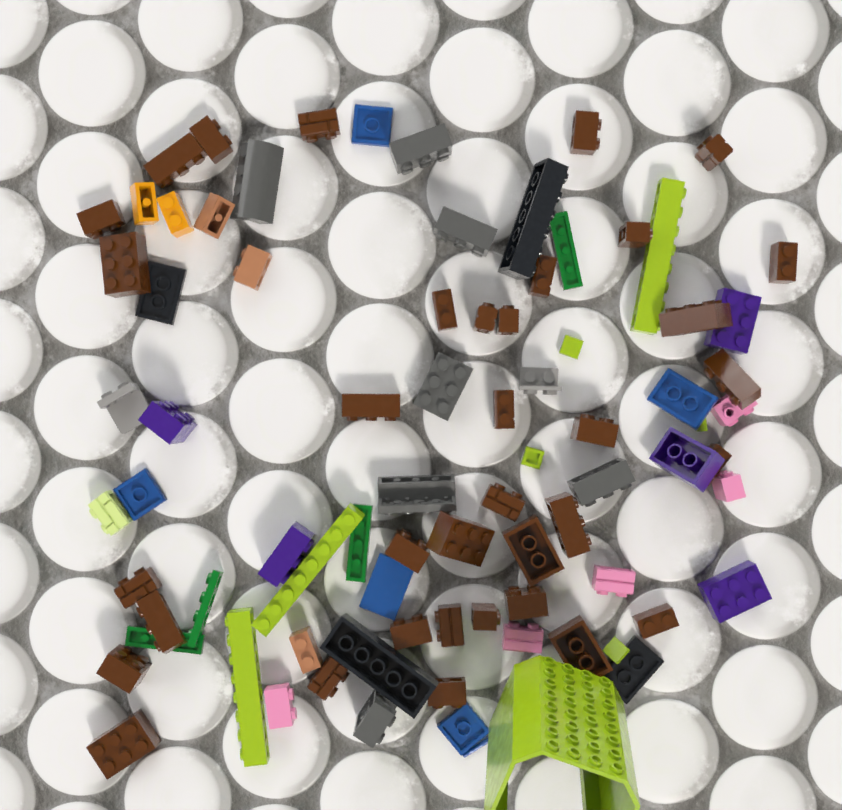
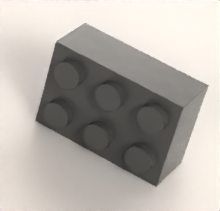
M445 123L389 143L390 154L397 174L402 173V175L413 172V169L419 166L420 168L430 166L433 161L438 160V162L449 159L452 153V142Z
M443 206L434 227V235H436V239L446 243L448 240L453 242L456 248L461 250L467 248L472 251L473 255L482 258V256H487L498 229Z
M438 352L413 404L448 421L473 368Z
M616 458L567 481L573 497H576L578 504L589 507L595 504L596 499L600 497L605 499L614 495L613 491L625 490L631 487V483L635 482V478L627 461L622 458Z
M374 689L356 717L353 736L371 748H374L376 743L380 744L385 736V729L387 726L391 727L396 719L395 714L397 711L395 709L397 706Z

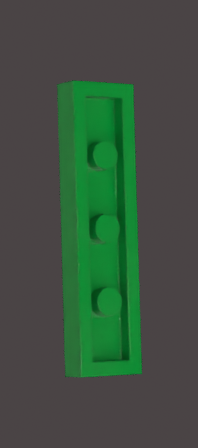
M559 212L555 214L549 226L564 291L582 287L583 283L568 212Z
M354 503L353 505L362 511L365 516L350 534L346 581L365 583L373 505Z
M213 570L207 576L206 584L208 586L206 591H203L200 596V609L196 610L193 616V621L195 622L193 629L188 631L186 640H188L187 646L196 648L199 645L223 575L221 571Z
M127 626L125 646L156 649L154 645L156 639L153 634L150 635L146 627ZM182 632L186 638L188 632ZM202 634L198 647L187 646V640L185 644L173 651L203 654L205 634Z

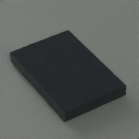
M149 260L151 293L140 294L135 316L174 326L187 270Z
M635 635L625 645L630 649L627 655L618 665L612 660L610 665L613 670L604 675V677L613 681L625 704L630 702L664 663V660Z

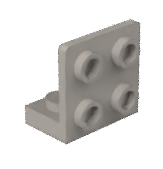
M520 367L519 390H524L523 394H537V391H543V395H557V391H562V387H558V368Z

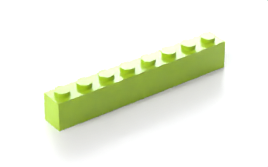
M663 177L658 181L650 221L653 237L646 244L630 331L650 335L657 334V331H660L658 314L663 312L665 308L663 297L669 287V282L666 281L667 276L672 271L671 256H674L676 250L674 239L679 233V226H677L678 218H681L683 213L681 202L682 199L684 200L687 191L684 188L685 181Z
M350 502L251 626L267 637L364 518L365 514Z
M253 607L230 609L227 615H225V626L229 629L227 645L231 647L229 663L233 665L231 682L235 684L233 700L234 703H237L238 708L235 717L236 722H239L240 729H238V741H241L242 744L240 760L244 761V767L267 765L270 759L256 629L251 626L254 622Z

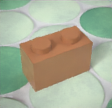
M210 193L193 227L211 237L219 239L235 204L219 195Z
M248 244L247 248H244L240 258L242 261L240 265H237L233 272L234 281L258 291L272 255Z
M310 626L292 632L289 640L302 673L320 668L323 659Z

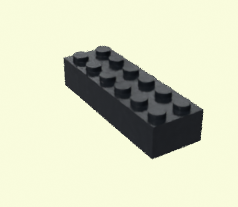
M550 158L534 165L498 269L499 273L517 280L528 279L535 274L537 268L535 264L537 258L542 254L543 247L541 246L543 241L549 234V223L556 214L554 209L556 203L561 199L562 186L568 179L569 174L567 171L569 166Z
M347 613L340 617L320 646V649L413 719H415L439 684V681Z

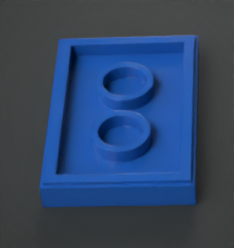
M668 368L648 396L647 401L697 431L718 401V397Z
M380 553L359 607L395 620L414 571L388 555Z

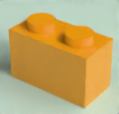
M154 182L133 183L130 186L134 225H154L159 221Z
M175 191L156 198L173 236L178 238L194 231L182 200Z

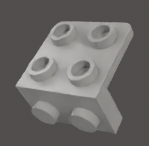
M128 381L120 384L115 392L109 391L101 396L102 399L97 401L100 409L108 410L122 434L142 424L138 419L149 406L138 384L129 383Z

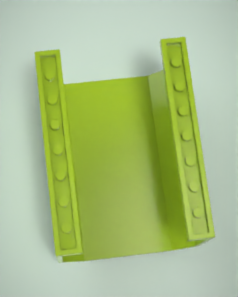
M541 655L514 664L489 723L484 810H507L508 780L515 764L540 755H545L580 769L583 810H639L641 806L624 703L613 681L607 677H599L587 670H580L568 663L563 664L551 657H543Z

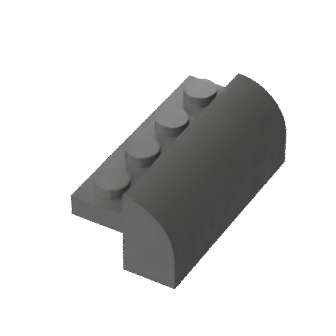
M248 140V143H241L232 201L235 207L230 215V219L249 220L258 224H273L284 152L283 147L259 140Z
M454 474L378 477V514L392 515L394 513H403L408 515L413 512L430 514L437 511L446 513L456 511Z

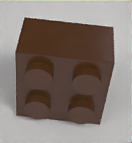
M580 414V417H574L570 439L615 448L619 425L614 424L612 419L599 418L598 421L595 420L593 415Z
M397 528L384 554L418 574L430 555V549L426 548V541L420 538L417 541L412 537L411 532L404 528L402 530Z
M527 584V587L524 588L509 586L507 590H504L505 607L509 621L549 616L546 592L542 586L535 584L530 587Z
M119 644L108 653L96 674L130 694L141 683L152 663L148 662L149 660L145 656L132 652L133 650L129 646Z

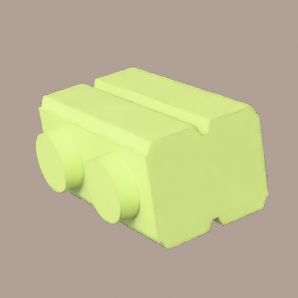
M111 490L104 492L88 504L91 516L95 519L98 518L102 523V530L111 536L121 531L133 521Z

